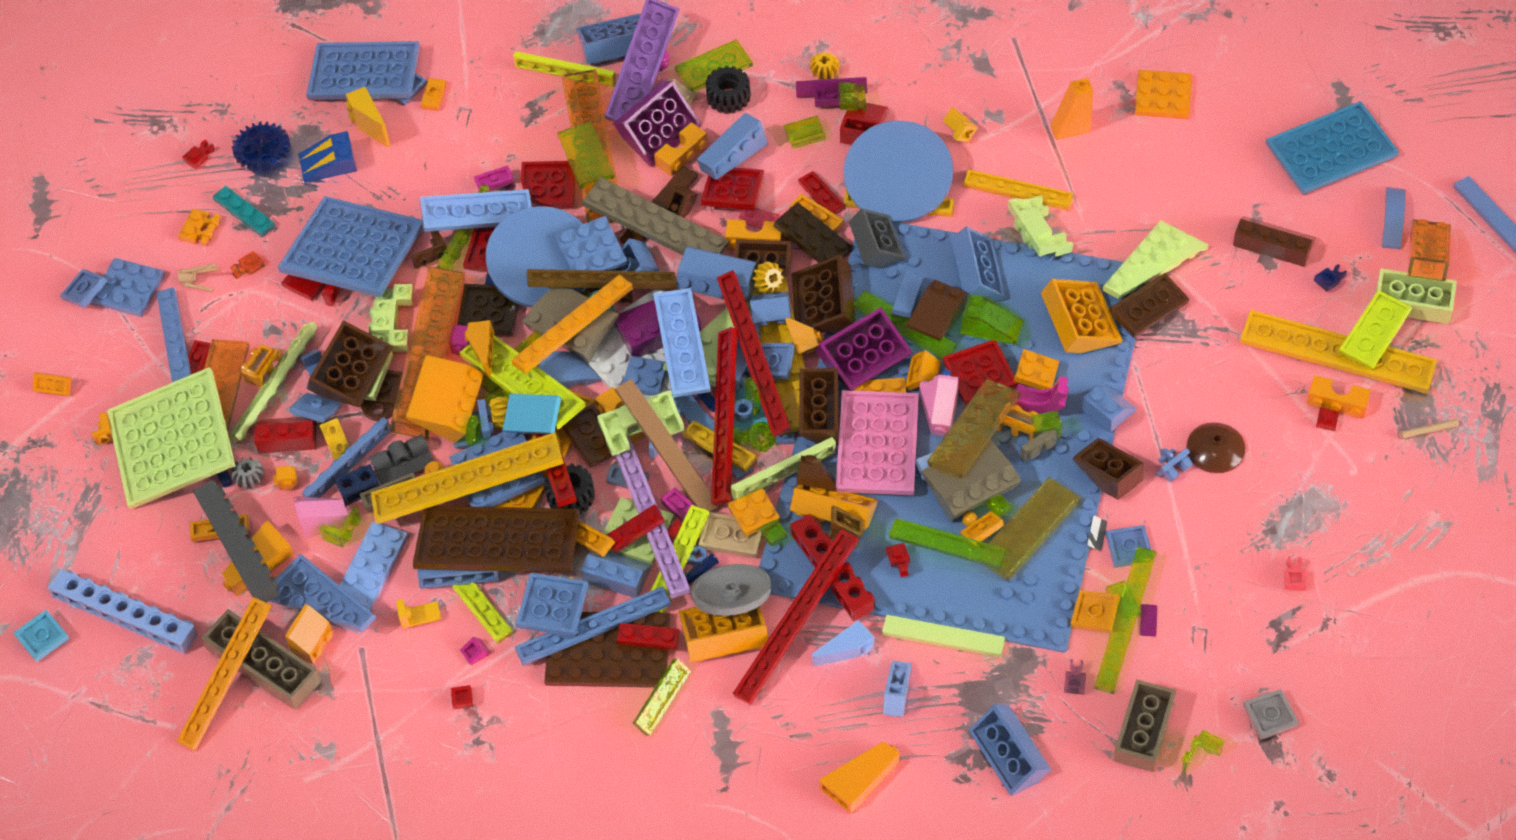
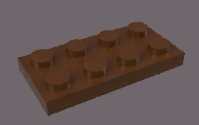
M1164 273L1113 305L1109 312L1135 338L1186 305L1190 299Z

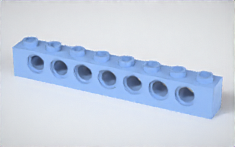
M60 569L48 586V590L53 598L186 654L198 636L192 622L188 620L182 621L171 613H163L155 606L149 607L144 605L142 601L130 599L122 592L116 593L111 591L109 587L97 585L89 578L83 579L78 577L72 571L67 572Z

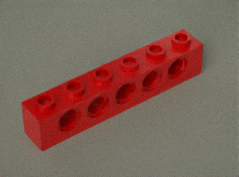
M811 514L790 524V535L815 568L825 554L820 553V551H827L831 545V537L828 533L822 531L818 519H814ZM845 562L830 584L829 589L854 622L874 611L875 599L870 591L867 592L861 578L854 575L851 564Z

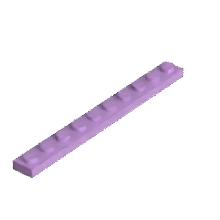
M629 437L627 440L630 450L617 454L615 457L637 513L640 514L650 506L656 505V502ZM662 523L648 532L646 536L672 599L689 594L690 587L666 527Z

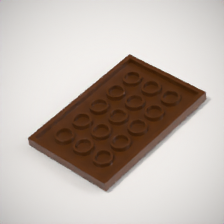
M582 612L580 620L598 612ZM651 613L627 624L670 628L671 615L670 613ZM619 627L548 655L544 683L545 686L666 688L668 649L617 644Z

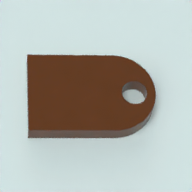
M387 370L376 401L363 400L360 405L365 417L373 421H379L382 417L389 419L397 412L401 399L399 389L404 372ZM375 409H382L380 414H373Z

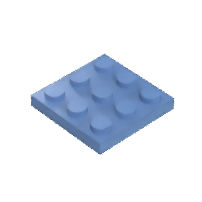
M606 216L554 235L569 270L611 271L627 265V259Z
M114 258L104 275L107 282L102 290L93 297L91 303L92 305L142 317L165 276L164 270Z
M530 572L517 617L516 628L575 637L589 587L588 581Z

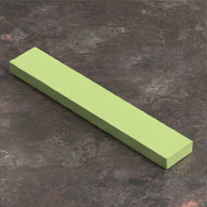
M831 437L731 485L732 499H739L798 472L801 455H813L823 460L835 454V440Z
M886 615L882 635L1000 658L1005 642V637L891 615Z

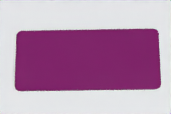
M1142 604L1140 635L1156 637L1157 605Z

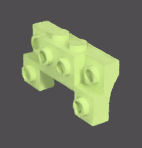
M1042 196L1030 199L1014 198L1008 200V209L1015 219L1014 227L1016 231L1020 232L1023 242L1027 243L1030 249H1034L1038 256L1053 253L1057 257L1072 252L1073 243L1072 241H1066L1067 234L1065 232L1052 235V230L1044 219L1049 214L1048 205L1043 206Z
M394 284V288L386 289L381 298L376 297L373 307L370 308L372 322L368 326L369 334L394 346L392 352L409 351L407 344L408 339H410L409 331L397 330L398 306L413 305L412 294H414L412 284Z
M670 391L646 398L670 435L684 431L683 421ZM625 405L597 416L598 423L612 456L630 450L627 437L643 432Z

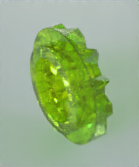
M472 415L468 419L465 437L466 443L471 446L478 441L481 422L478 415Z
M757 422L750 426V431L747 434L750 438L748 442H751L753 445L752 448L757 449L758 452L771 450L775 445L776 437L772 435L769 424ZM761 434L765 440L760 441L761 439L757 435Z

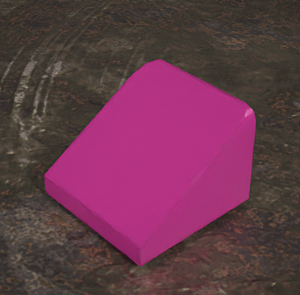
M472 637L460 649L470 665L491 653L483 640L477 637Z

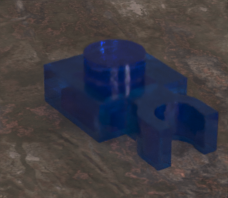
M1338 264L1332 271L1327 267L1316 274L1313 280L1327 292L1340 283L1341 279L1346 276L1347 271L1339 272L1340 265Z

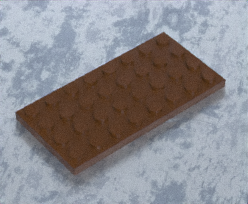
M432 506L423 509L413 559V569L572 573L580 511L579 509L472 506Z

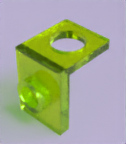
M1057 410L1032 415L1036 433L1055 430L1058 439L1061 438L1062 424Z

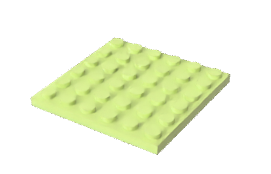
M210 367L107 410L127 506L130 509L235 466L213 370Z

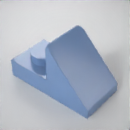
M317 349L299 356L309 376L312 375L322 357L321 352Z

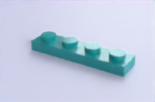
M226 185L212 196L216 203L261 237L265 236L275 227L272 220Z

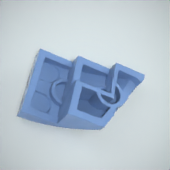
M554 351L538 364L542 371L561 385H564L565 388L581 383L587 386L601 381L600 376L580 357L568 351Z

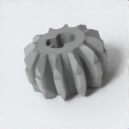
M250 456L247 460L241 458V462L235 461V467L231 468V477L238 487L243 486V488L247 489L248 486H251L254 489V484H261L260 479L264 478L263 465H261L257 458L252 459Z

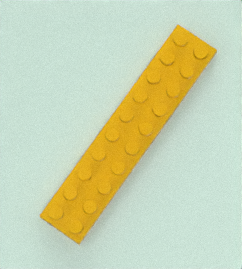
M786 277L781 279L783 285L779 286V291H773V293L789 291ZM754 286L753 295L768 294L758 291V288ZM790 300L791 319L795 320V319H794V314H793L792 305H791V300ZM775 320L769 321L767 325H759L761 343L794 344L786 322L776 323ZM796 347L789 379L774 380L792 430L784 434L799 431L800 368H805L803 357L798 354Z
M1251 309L1240 339V344L1428 394L1438 360L1388 346L1374 369L1371 370L1339 353V349L1348 335Z
M554 432L371 492L375 520L377 524L564 464L557 435Z

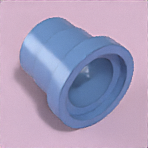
M747 399L736 401L734 403V413L738 421H749L753 411L752 403Z

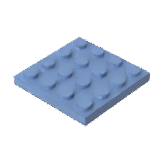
M503 431L449 456L452 465H456L526 442L523 433ZM539 471L466 496L472 507H494L545 483L542 472Z

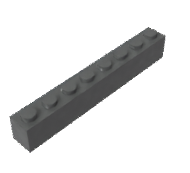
M214 480L193 491L194 495L252 597L266 603L278 597L279 594L276 590L279 587L274 576L269 578L268 575L271 574V571L266 563L261 564V561L264 559L259 550H253L256 545L252 538H246L245 535L248 534V531L243 523L238 524L241 519L236 511L232 512L230 510L234 507L229 498H223L226 493L222 486H217Z

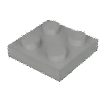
M1282 689L1243 702V707L1260 740L1299 726V722Z

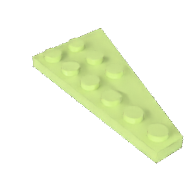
M1160 220L1105 283L1103 291L1120 299L1136 290V287L1139 285L1151 282L1152 278L1159 277L1181 265L1182 261L1188 258L1192 259L1200 251L1208 250L1209 244Z
M747 302L750 314H752L750 302ZM727 308L700 331L709 383L713 387H716L718 332L734 327ZM665 363L663 365V370L668 371L667 365Z

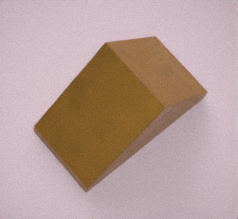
M831 506L832 538H835L841 529L858 538L863 537V519L837 506Z

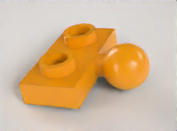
M992 511L979 519L975 513L967 512L962 518L966 528L960 531V534L965 541L974 547L1003 527L1004 523Z

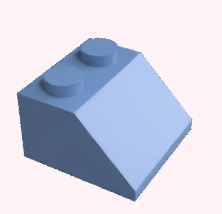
M629 238L621 247L627 259V265L612 271L657 272L659 268L646 243Z
M789 291L752 295L750 304L754 323L767 325L769 321L775 320L776 323H784L786 318H791Z
M1109 385L1096 386L1083 397L1082 411L1110 433L1137 410L1134 405Z

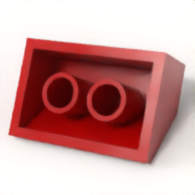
M304 417L259 420L255 425L254 442L258 453L316 450L317 421Z

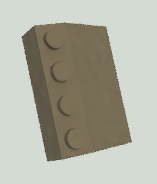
M552 287L532 306L523 323L529 330L542 336L589 298L569 287ZM607 309L561 347L590 362L619 314Z
M989 437L921 471L950 522L1015 489L1021 482L1013 465Z

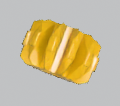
M824 50L822 54L817 52L815 56H812L809 64L812 75L817 76L818 80L821 78L827 79L828 77L833 79L834 75L838 74L840 67L837 56L832 55L831 51L825 53Z
M764 262L759 264L758 270H754L756 275L752 278L756 280L754 286L758 288V291L768 294L773 293V291H779V286L783 285L781 279L784 278L781 275L783 269L778 268L776 263Z
M496 397L490 400L493 427L495 429H503L509 401L507 397Z

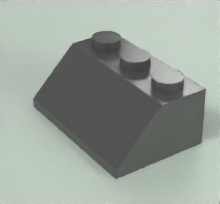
M861 208L849 221L864 265L880 268L905 259L890 215Z

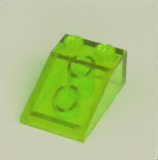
M970 294L962 315L960 334L1016 345L1024 320L990 298Z

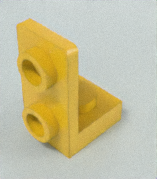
M951 107L943 119V122L955 132L952 137L957 141L969 142L978 128L954 107Z
M338 418L319 425V429L324 435L334 460L341 457L349 447Z
M404 599L396 600L402 629L441 620L438 602L410 607L405 605Z

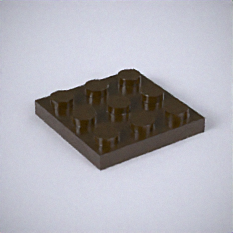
M464 284L457 325L468 326L470 322L490 320L495 332L494 335L513 336L518 304L505 297L495 285Z

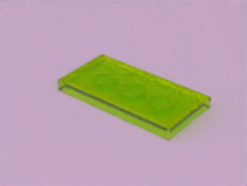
M735 39L674 66L685 86L692 92H696L706 87L707 76L713 70H717L719 67L735 66L736 69L740 68L743 71L752 67L753 62L738 40Z
M591 121L557 132L558 139L580 189L596 184L600 177L606 180L614 178L612 168Z

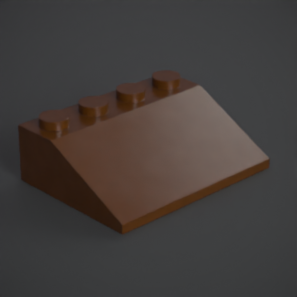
M841 255L792 273L795 321L825 334L838 333L856 322L851 265Z
M343 320L310 376L306 389L323 398L360 407L394 346Z

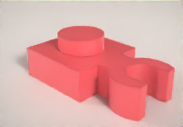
M1288 556L1286 562L1288 568H1285L1284 571L1285 590H1306L1305 569H1300L1302 557H1298V563H1292L1291 556Z

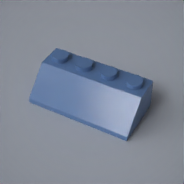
M966 226L951 237L962 290L968 293L967 299L976 303L1006 298L992 238Z
M687 246L677 271L676 288H691L693 292L724 299L716 277L734 270L747 303L754 292L755 280L752 278L755 277L754 270H756L757 262Z
M994 704L968 730L1010 796L1039 783L1051 771L1050 766L1008 704Z

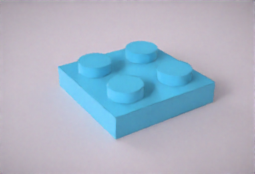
M44 610L13 632L14 636L36 662L70 639L47 610Z

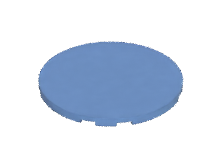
M888 121L869 128L854 141L844 163L845 186L855 205L859 209L863 208L890 215L892 223L916 221L933 212L948 195L953 179L952 158L943 140L929 128L910 121Z
M545 206L525 208L506 217L492 232L486 249L487 270L495 287L509 300L532 308L552 287H528L527 269L569 270L554 235L583 223L566 211ZM571 288V289H573L574 291H576V292L582 294V293L585 291L586 288Z

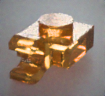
M252 251L239 259V264L232 265L230 269L233 271L232 275L238 279L246 272L251 275L265 265L264 261Z

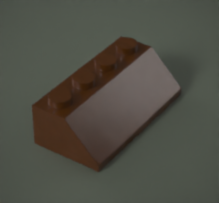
M1244 216L1240 219L1235 231L1233 246L1305 267L1316 237Z
M800 368L799 435L816 444L831 437L835 440L836 445L839 444L838 368Z

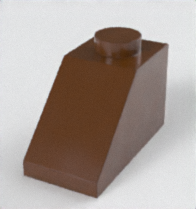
M685 186L673 187L665 209L685 218L692 210L698 193Z
M801 455L796 484L835 491V479L821 459L813 455Z

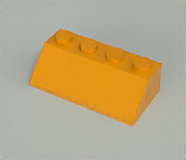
M798 484L794 488L790 511H794L799 516L811 514L818 521H831V506L834 505L863 519V530H866L872 520L878 499L855 493L836 492V488L835 491Z

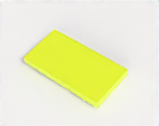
M1378 290L1340 347L1339 353L1373 370L1410 314L1412 307Z

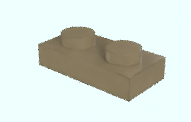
M1050 428L1021 446L1020 457L1023 461L1035 459L1044 450L1051 449L1056 444L1057 432Z

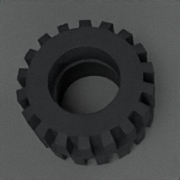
M735 66L719 67L707 76L705 82L708 104L711 105L713 110L717 109V112L720 113L723 111L724 114H728V112L735 113L737 110L741 111L742 107H746L747 102H750V80L747 77V73L743 72L742 69H736Z
M570 463L566 467L572 486L579 488L575 491L577 502L560 508L579 509L580 514H582L581 511L586 512L588 506H592L595 499L593 480L586 468L582 469L581 465L575 466L574 463ZM546 477L544 488L549 507L559 508L549 477Z

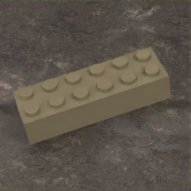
M227 609L201 637L205 648L218 658H221L241 617ZM260 630L238 672L294 710L322 682L316 668Z

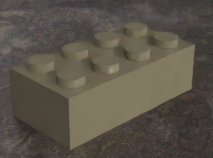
M1136 679L1115 747L1113 761L1154 773L1175 702L1176 690Z

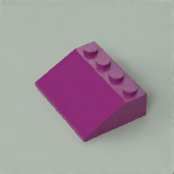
M672 80L662 81L615 121L613 125L630 147L652 167L655 165L654 154L665 144L674 148L680 143V131L691 122L696 126H700L701 123Z
M654 300L619 313L614 325L631 356L641 357L663 348ZM696 312V317H697V322H698V327H699V332H700V331L702 330V328H701V320H700V318H699V316H698V314H697V312Z
M882 307L819 343L816 349V353L827 368H838V379L849 391H852L913 354Z

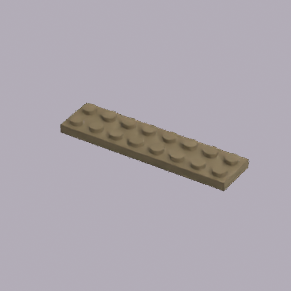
M602 177L599 178L582 201V206L602 216H606V218L681 255L684 254L687 246L722 254L728 246L729 240Z

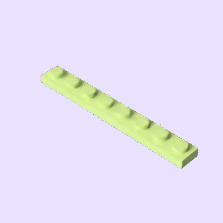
M313 321L303 325L228 436L231 443L242 442L247 437L248 429L257 422L259 413L266 409L267 401L277 392V386L286 379L288 370L295 366L296 358L305 351L306 343L316 334L315 330L318 325Z

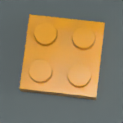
M1023 349L1014 381L1039 390L1049 389L1053 386L1059 360Z
M763 488L728 503V508L745 537L780 522V516Z
M1080 590L1070 623L1071 627L1111 633L1120 601L1119 594Z

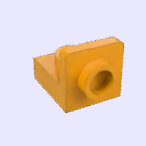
M106 412L99 414L100 422H97L99 430L91 433L96 445L113 441Z

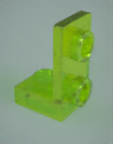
M353 507L340 530L335 526L329 527L323 524L319 530L322 540L343 548L346 542L350 541L355 526H358L361 521L358 507Z
M1202 730L1199 736L1195 735L1190 745L1192 746L1190 752L1186 751L1181 759L1183 763L1182 771L1186 772L1201 747L1209 754L1220 756L1224 749L1225 740L1205 730Z

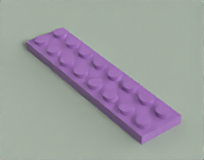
M645 0L604 119L612 122L617 121L651 92L680 11L679 8L659 0Z

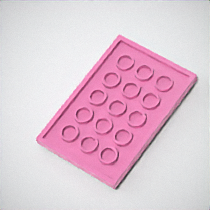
M842 390L836 492L914 495L919 393Z

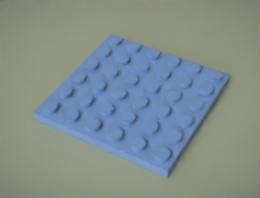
M324 196L279 264L278 270L281 273L381 298L424 228L423 220Z

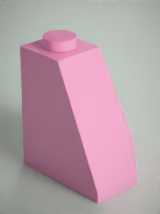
M937 375L932 381L927 382L925 380L920 382L919 396L931 434L940 437H950L958 401V377Z
M293 497L298 519L306 539L351 525L349 517H352L349 506L345 507L343 499Z

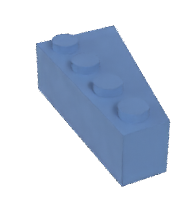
M745 112L697 158L700 170L717 180L768 145L761 121Z

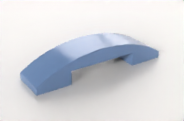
M1386 187L1382 248L1401 249L1405 213V189Z

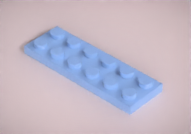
M529 189L420 197L424 232L497 227L509 215L532 207Z
M691 288L654 293V302L672 397L711 392Z
M372 522L339 585L370 612L409 537L408 532ZM330 622L331 625L360 634V631Z

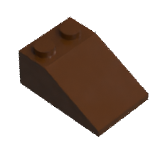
M934 279L925 290L906 327L941 341L964 312L968 293Z
M1099 437L1073 457V461L1104 493L1117 500L1144 480L1142 461Z

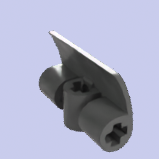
M422 434L407 440L405 443L401 440L394 441L388 445L386 451L383 450L369 456L372 467L382 485L414 472L415 474L425 470V466L429 462L435 461L429 452L428 445Z

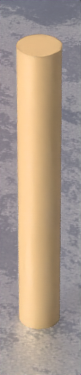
M1457 419L1404 430L1400 432L1402 439L1457 427L1459 423Z

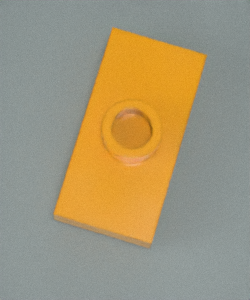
M428 79L421 102V109L439 110L447 84L446 80Z
M34 372L32 391L69 396L71 392V377Z

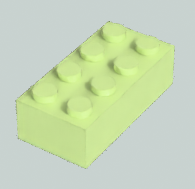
M1381 268L1376 292L1380 290L1411 306L1412 310L1408 318L1449 324L1453 312L1457 281Z

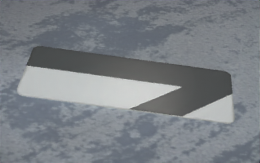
M1093 516L1087 545L1099 551L1102 550L1107 526L1106 520Z

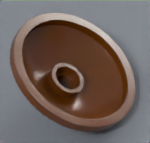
M1210 422L1202 424L1190 433L1187 440L1186 448L1190 451L1188 457L1195 466L1209 473L1229 472L1242 462L1245 455L1243 437L1236 429L1224 423Z

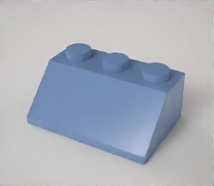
M609 551L604 557L590 552L580 572L582 580L588 581L590 585L635 598L640 595L652 565Z

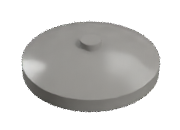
M731 564L711 569L699 576L692 585L691 594L694 605L701 611L712 615L729 616L745 613L759 607L769 598L772 589L770 577L764 570L752 565Z

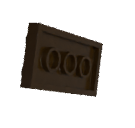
M798 202L777 219L773 227L818 263L837 255H841L844 258L853 248L852 245Z

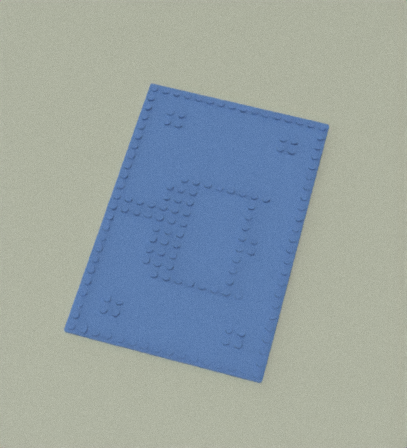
M899 222L893 223L905 259L880 268L864 265L854 239L848 263L851 265L855 321L882 307L913 352L912 355L926 350L941 361L938 375H942L943 370H947L943 363V356L996 339L1014 376L1021 353L1025 349L1059 360L1053 386L1063 376L1068 378L1067 386L1069 387L1063 409L1052 414L1040 415L1042 417V427L1037 436L1053 428L1057 432L1056 444L1051 449L1041 452L1035 459H1030L1026 462L1023 461L1020 454L1021 446L1029 442V434L1020 431L1017 437L1011 434V427L1006 425L1003 426L1001 431H997V418L1000 417L1006 404H1010L1014 389L964 405L958 393L950 437H940L931 434L919 396L916 459L950 445L953 446L955 453L989 437L1013 465L1021 482L1015 489L971 511L977 515L978 519L992 511L1004 523L1003 527L974 547L961 537L960 531L966 528L962 522L963 516L952 522L949 521L926 480L921 479L916 468L914 495L855 493L878 499L869 527L863 530V537L858 538V543L845 561L851 564L854 575L861 578L867 592L870 591L874 596V611L869 614L881 617L891 615L1005 637L1006 642L1065 653L1072 629L1070 623L1081 589L1090 548L1087 544L1093 516H1097L1102 490L1073 461V457L1098 437L1112 445L1116 430L1114 429L1111 433L1083 412V397L1096 386L1109 385L1123 397L1136 337L1133 338L1112 315L1123 340L1121 344L1084 353L1065 352L1041 292L1051 279L1098 282L1110 310L1113 305L1146 284L1139 285L1133 292L1117 299L1104 292L1103 286L1124 263L1122 261L1071 252L1057 257L1053 253L1038 256L1036 251L1030 249L1028 245L992 239L1006 298L976 303L967 299L964 312L942 340L938 341L907 328L906 326L910 318L892 314V309L905 272L923 276L912 314L925 290L934 279L962 290L951 237L956 232ZM827 333L825 340L836 333ZM912 355L870 380L904 377L906 384ZM820 358L817 368H827ZM838 379V410L840 429L842 390L848 391V389ZM919 387L913 390L906 388V393H919ZM798 431L791 456L816 445V443L800 436ZM836 445L835 454L821 460L835 479V484L838 445ZM797 472L784 479L776 506L780 522L770 527L759 568L764 570L770 577L771 595L791 599L796 598L815 569L790 535V524L804 517L796 515L794 511H790L794 488L798 485L796 484ZM819 521L822 531L828 533L833 542L835 538H832L831 521ZM905 543L910 557V563H907L909 576L901 578L897 566L891 568L885 548ZM828 587L818 604L844 609Z

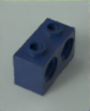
M371 464L361 466L354 471L343 473L339 477L334 478L345 506L361 500L360 493L380 486Z

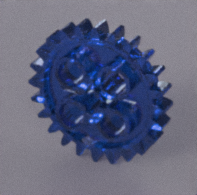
M259 121L257 126L252 123L251 128L245 126L246 131L240 130L241 135H235L236 140L232 141L234 145L232 146L234 158H236L237 163L241 164V167L246 166L247 170L251 169V167H253L254 172L258 168L262 172L264 167L270 170L271 165L277 167L276 162L283 163L282 158H287L286 153L290 152L289 147L291 145L288 134H286L285 129L282 130L281 126L276 127L275 123L271 124V126L268 121L265 125H262L261 121Z

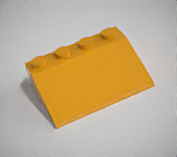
M1051 279L1042 290V298L1065 352L1084 353L1122 343L1123 340L1109 312L1098 282Z
M426 355L405 418L456 443L466 434L484 373L467 364Z
M760 606L745 613L729 616L708 614L697 607L678 611L690 662H700L704 659L722 657L727 654L761 649L768 640L767 628Z

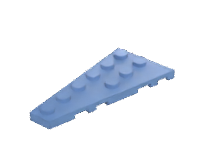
M302 554L275 578L279 585L276 588L279 596L270 602L297 611H301L304 605L307 604L328 621L363 632L376 619L372 612Z

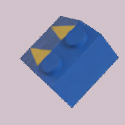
M348 131L329 135L298 153L304 183L357 172Z

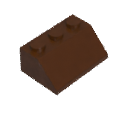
M736 239L734 257L757 262V270L758 265L764 262L776 263L778 268L783 269L781 275L789 277L792 262L791 241Z

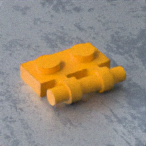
M193 208L178 234V239L192 244H196L198 239H200L199 243L205 246L213 237L214 229L220 224L221 216L215 213L210 218L209 212Z

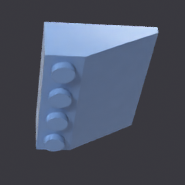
M641 13L577 27L576 31L587 64L597 65L601 61H614L618 57H626Z

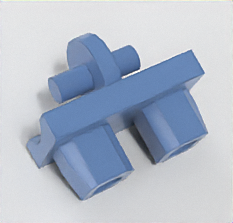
M1167 448L1161 449V457L1158 461L1161 464L1163 462L1167 464L1161 467L1156 472V475L1158 477L1163 475L1171 482L1180 475L1173 467L1177 464L1183 472L1188 469L1193 463L1187 456L1190 453L1187 448L1175 457L1173 456L1176 453L1174 448L1170 450Z

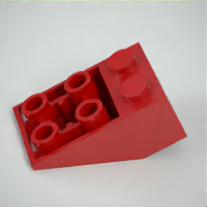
M853 100L840 126V143L852 145L866 130L883 123L888 107Z

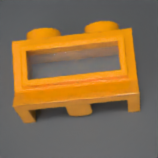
M260 344L258 348H254L251 353V359L248 363L245 362L241 368L244 381L262 387L264 384L263 376L265 373L271 374L274 369L273 361L279 362L282 358L279 348L273 349L263 344Z
M1006 404L1000 417L997 418V431H1001L1003 426L1006 425L1011 427V434L1017 437L1020 431L1029 434V441L1036 438L1042 427V417L1037 412L1022 410L1019 405L1013 404L1011 406Z

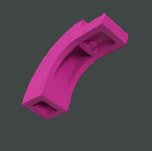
M1061 376L1054 386L1043 390L1018 384L1012 392L1009 405L1016 404L1024 411H1034L1039 415L1058 412L1065 407L1069 390L1067 386L1068 378Z

